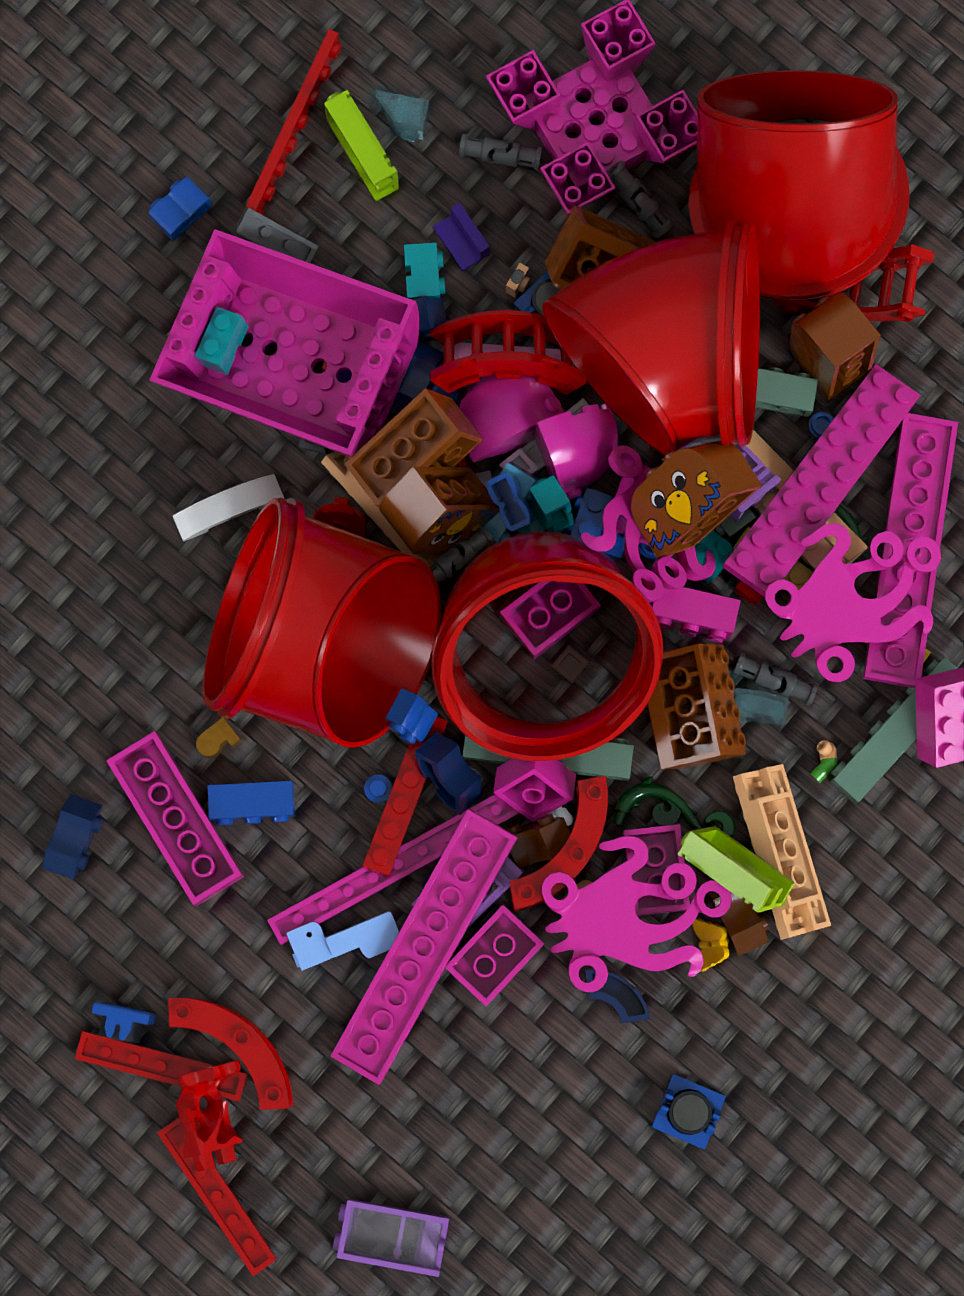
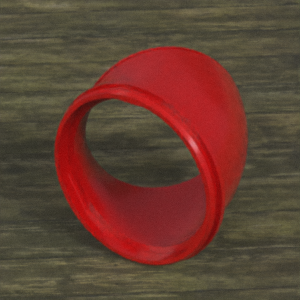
M806 70L748 73L724 78L705 86L698 93L697 166L689 191V212L694 234L725 231L729 219H738L740 225H743L745 222L754 225L758 244L760 296L786 301L818 299L841 292L866 278L885 260L897 243L903 231L909 208L908 174L902 156L897 149L898 96L895 91L882 83L859 76ZM795 119L828 121L826 123H778Z
M729 219L725 231L697 233L666 239L631 250L597 266L572 281L543 303L542 311L546 322L573 365L586 374L587 383L605 404H609L611 410L619 419L653 449L666 456L674 450L684 449L695 443L710 439L721 438L722 445L728 446L732 443L744 447L750 443L756 411L760 342V274L757 235L754 225L749 222L740 225L738 219Z
M281 497L271 499L258 514L244 540L218 609L203 675L202 693L205 705L210 710L217 711L219 716L227 719L234 717L241 710L297 728L345 747H360L375 741L390 729V723L385 718L400 690L405 689L417 694L430 667L441 618L440 593L432 570L426 563L416 557L305 515L304 506L300 500L294 498L286 500Z
M540 531L518 534L503 539L485 549L471 561L457 579L445 606L442 625L433 647L432 677L435 691L445 713L456 727L469 739L494 753L527 761H551L574 757L596 749L614 739L641 714L651 699L660 676L663 660L662 633L657 616L644 594L627 579L618 565L604 552L593 551L586 546L582 539L558 532ZM556 581L596 585L617 597L631 612L636 623L635 646L629 667L618 686L605 700L591 710L567 720L532 722L509 716L497 710L479 695L462 668L457 650V640L467 622L480 609L509 591L533 583Z

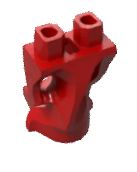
M239 1060L178 1076L181 1091L176 1107L179 1118L185 1128L183 1158L193 1157L197 1172L215 1167L212 1151L215 1152L218 1165L236 1161L233 1145L241 1143L242 1138L231 1126L228 1114V1101H222V1098L218 1095L217 1086L221 1079L240 1072L241 1065ZM202 1097L206 1098L207 1101L204 1111L199 1106Z

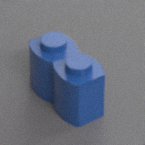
M188 177L183 180H176L169 188V194L164 198H157L149 208L148 214L150 219L172 241L179 238L192 223L202 217L212 206L210 198Z
M510 471L504 472L487 481L488 493L493 502L500 506V517L510 531L513 532L534 521L533 509L529 502L522 497L520 483Z
M401 689L385 719L390 723L389 728L400 734L399 738L411 745H414L415 742L423 744L438 713L428 706V703L420 696Z

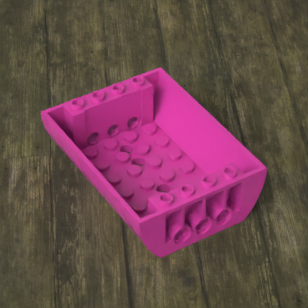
M214 229L150 377V381L352 457L384 426L417 348L419 336L418 306L414 300ZM216 307L241 315L249 325L246 334L253 335V342L249 346L238 345L235 352L236 357L228 375L203 367L195 358L197 349ZM270 343H276L278 346L277 352L271 356L265 355V347ZM319 361L327 362V369L321 374L314 373V365ZM342 371H351L352 377L348 382L341 383L338 381V376Z

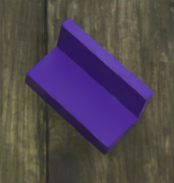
M461 203L451 208V215L433 226V229L462 272L490 255V246Z

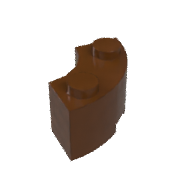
M552 813L523 826L515 823L504 828L518 836L508 856L518 868H523L540 861L552 860L560 852L571 835L564 817H554Z
M709 891L707 894L713 908H715L720 903V896L714 891ZM731 893L730 908L720 918L727 930V937L737 955L740 956L768 943L765 931L769 930L764 916L762 914L757 915L756 911L752 909V903L747 904L744 902L745 898L740 899Z

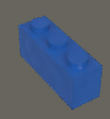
M292 781L208 785L209 819L216 821L217 826L233 825V820L244 819V824L261 823V818H272L274 823L289 822V817H295L294 783Z

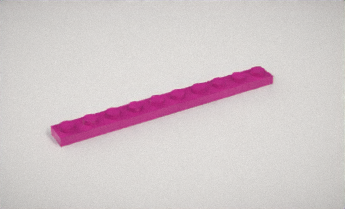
M496 794L470 808L497 825L520 814ZM466 811L402 845L389 877L361 868L268 919L267 921L280 945L289 941L286 932L310 922L321 924L440 858Z

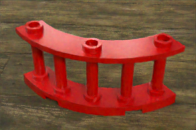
M913 244L893 248L885 260L875 269L883 271L878 307H859L863 280L851 286L849 298L869 321L899 320L912 322L913 318L925 315V309L913 306V298L918 269L922 265L933 262L934 251ZM907 268L902 303L889 305L894 273L897 272V269ZM825 297L818 298L817 303ZM777 299L773 302V306L783 309L782 312L785 314L798 315L799 313L808 314L815 309L817 303L806 300L786 301Z
M511 309L486 311L450 320L430 330V336L444 345V364L430 372V381L447 393L479 382L480 377L496 375L497 379H521L522 375L537 378V383L552 387L564 395H568L587 383L586 374L572 366V362L559 345L542 314ZM503 333V351L483 353L482 335ZM514 334L534 337V354L515 352ZM471 339L472 354L455 360V345ZM545 341L560 348L561 361L546 355Z
M606 776L578 781V785L575 786L577 810L574 826L570 837L560 852L536 872L510 881L509 888L514 912L531 908L545 901L542 895V885L550 874L562 872L568 874L574 880L585 867L598 845L606 821L608 806ZM556 883L551 889L552 896H555L567 886L563 883Z
M168 998L169 1027L190 1028L207 1033L225 1043L240 1057L253 1078L259 1098L260 1110L287 1109L289 1106H294L293 1091L287 1070L276 1048L256 1025L234 1010L220 1004L192 998Z

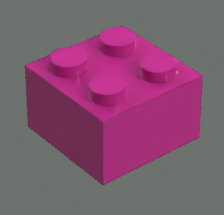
M512 758L497 767L493 793L531 822H534L538 818L573 800L576 774L559 760L527 761Z

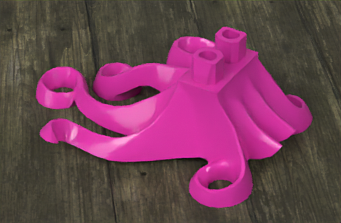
M624 445L616 447L610 453L608 462L612 470L621 476L622 479L615 498L604 509L602 516L604 533L602 536L595 537L584 532L581 534L583 542L589 549L603 552L613 548L616 543V535L619 532L624 534L623 547L629 567L634 572L632 583L644 594L649 603L662 598L664 588L669 590L679 589L685 586L687 579L699 581L711 576L715 571L716 565L713 553L707 550L701 565L697 560L695 546L692 549L675 553L678 561L671 558L673 556L671 554L656 558L651 571L645 569L640 559L638 544L641 542L646 545L649 544L633 519L631 501L635 490L647 479L646 474L652 469L642 464L640 455L634 449ZM665 566H668L674 572L676 578L668 575Z
M835 523L823 525L814 533L804 538L801 542L802 546H810L830 535L836 538V545L820 562L810 579L800 590L787 580H776L768 586L765 594L768 607L777 616L793 621L782 633L780 639L788 640L799 634L804 635L803 640L791 653V656L795 658L815 648V662L821 676L832 682H842L852 675L855 661L851 652L839 646V644L843 642L879 643L894 641L905 635L921 620L924 625L923 634L927 635L933 626V615L924 605L912 607L901 618L889 625H882L880 618L897 607L907 595L912 586L914 572H930L939 565L941 552L938 544L933 539L922 536L915 538L906 549L904 570L897 586L885 596L867 599L857 594L854 587L855 579L863 572L888 569L901 560L904 552L903 544L895 533L885 531L877 534L872 539L870 545L872 557L868 560L852 564H844L842 562V558L851 544V537L844 526ZM888 543L891 545L892 555L888 559H881L878 556L877 547L879 544ZM926 548L929 550L930 559L926 564H920L916 561L915 552L917 549ZM781 589L786 590L790 594V600L785 606H780L775 601V594ZM837 657L841 660L843 669L839 673H832L828 670L827 661L829 658Z
M624 836L599 844L600 849L605 851L630 848L634 850V855L630 860L607 872L584 888L578 890L575 881L568 874L562 872L550 874L544 880L542 885L543 898L551 910L562 916L560 920L549 924L545 928L546 932L568 933V937L553 946L551 951L552 953L574 950L569 964V976L574 986L584 992L598 991L607 981V967L599 958L601 955L612 957L649 971H662L690 961L691 967L688 976L694 977L699 973L703 965V955L698 948L690 945L679 947L666 953L650 954L648 951L649 945L667 941L684 932L692 925L699 912L715 918L724 915L730 908L732 900L729 890L718 882L710 880L700 886L689 908L678 919L662 925L648 924L640 920L635 913V904L639 898L647 895L670 900L688 897L696 887V875L689 865L674 863L664 871L661 884L634 881L632 874L641 869L649 859L646 844L634 836ZM673 873H679L685 879L684 886L679 890H673L668 885V879ZM556 883H563L568 888V894L561 900L555 899L551 894V889ZM709 891H714L720 896V903L715 908H708L704 903V897ZM584 965H590L595 970L596 976L589 983H585L579 978V970Z

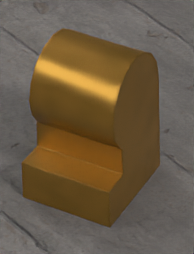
M222 717L197 738L196 748L204 757L215 758L221 753L223 746L227 743L234 748L242 741Z

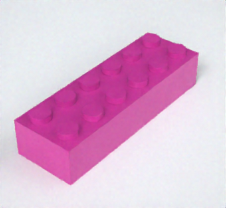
M155 731L106 760L194 906L200 905L245 877L158 733Z

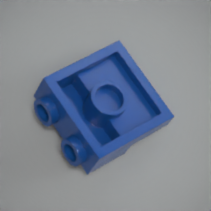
M586 487L585 493L577 497L574 506L575 509L579 510L576 520L573 519L574 524L567 527L565 534L582 539L581 534L584 532L595 537L602 536L604 533L602 523L603 512L607 504L613 500V496ZM619 532L616 535V543L613 548L603 552L609 557L621 560L624 551V534Z

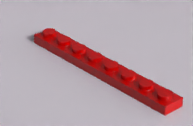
M328 29L246 204V207L263 216L265 211L262 209L266 200L270 202L275 193L276 187L273 185L277 177L281 178L285 172L288 153L292 154L297 146L298 139L296 136L299 130H304L307 125L310 106H315L319 99L320 91L318 89L321 83H326L331 72L330 63L333 58L337 59L340 54L342 44H340L339 33Z

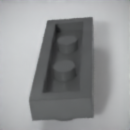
M248 207L245 208L234 229V232L260 246L311 263L319 247Z

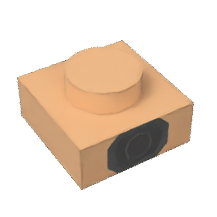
M519 263L506 284L507 294L515 298L519 291L523 293L531 281V278L528 277L529 267Z

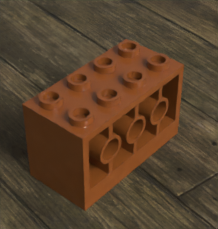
M574 205L545 260V265L552 284L561 290L597 266L631 250L656 243V241Z
M425 388L344 465L375 505L379 507L383 498L412 467H454L482 442L483 437L452 398Z
M695 644L663 653L658 683L648 702L661 770L691 768L746 754L744 748L746 746V739L741 732L739 724L740 711L735 704L733 694L735 689L734 682L728 670L729 657L723 645Z

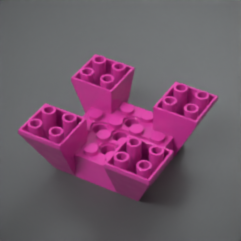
M624 0L581 24L589 61L552 81L534 50L486 75L487 81L512 123L536 131L553 161L542 166L540 170L567 216L570 215L574 205L583 208L616 189L606 171L617 162L623 160L627 170L645 160L664 163L697 145V111L685 91L681 90L652 106L634 76V72L652 51L656 43L630 0ZM579 97H585L589 101L586 103H580L576 99ZM622 107L626 111L618 113L613 108ZM597 119L600 120L602 124L595 126L592 125L590 121ZM575 132L579 137L569 138L566 134ZM605 142H612L616 146L614 148H607L603 144Z

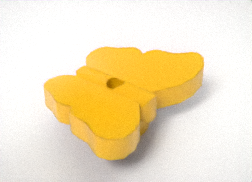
M695 919L692 925L696 935L701 940L699 947L702 949L701 953L703 955V965L699 972H703L729 957L727 930L717 923L713 924L702 919Z

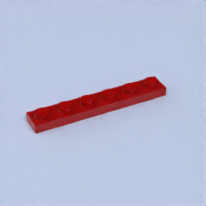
M437 717L423 744L436 732L443 735L448 721ZM415 742L414 745L409 744L363 863V868L387 877L391 874L427 779H424L419 769L415 751L423 744Z
M82 1031L75 1059L177 1086H180L178 1076L216 1066ZM237 1072L221 1079L217 1086L218 1095L240 1102L248 1073Z
M177 1118L157 1132L252 1276H255L276 1261L278 1258L217 1167L197 1172L193 1157L183 1158L185 1128L180 1118Z

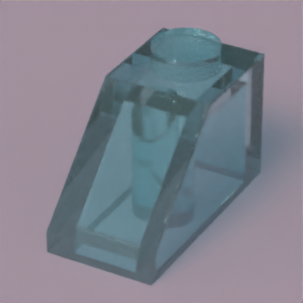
M376 90V105L395 133L407 141L423 140L430 111L429 100Z
M740 688L734 690L735 704L740 711L739 721L786 725L787 697L765 691Z

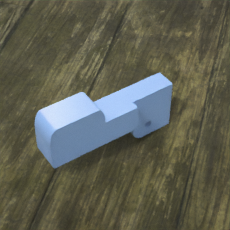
M386 911L327 937L324 936L320 925L316 922H310L286 932L294 951L292 955L295 963L303 971L360 947V950L367 958L390 950L399 934V930L391 911ZM307 932H311L312 936L307 937Z

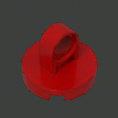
M335 496L334 503L321 506L313 513L312 518L356 535L365 536L367 526L365 517L359 510L349 505V497Z

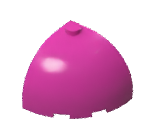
M496 375L480 377L479 382L473 383L467 389V394L461 400L460 410L483 437L482 442L469 453L473 462L522 449L534 440L537 422L564 413L560 401L555 397L549 386L537 383V378L523 375L521 379H497Z
M598 404L582 407V411L579 412L580 414L573 415L570 411L537 422L534 440L549 476L554 475L568 499L581 495L582 489L597 482L610 468L608 458L610 453L618 447V428L609 404L601 405L603 409H600Z

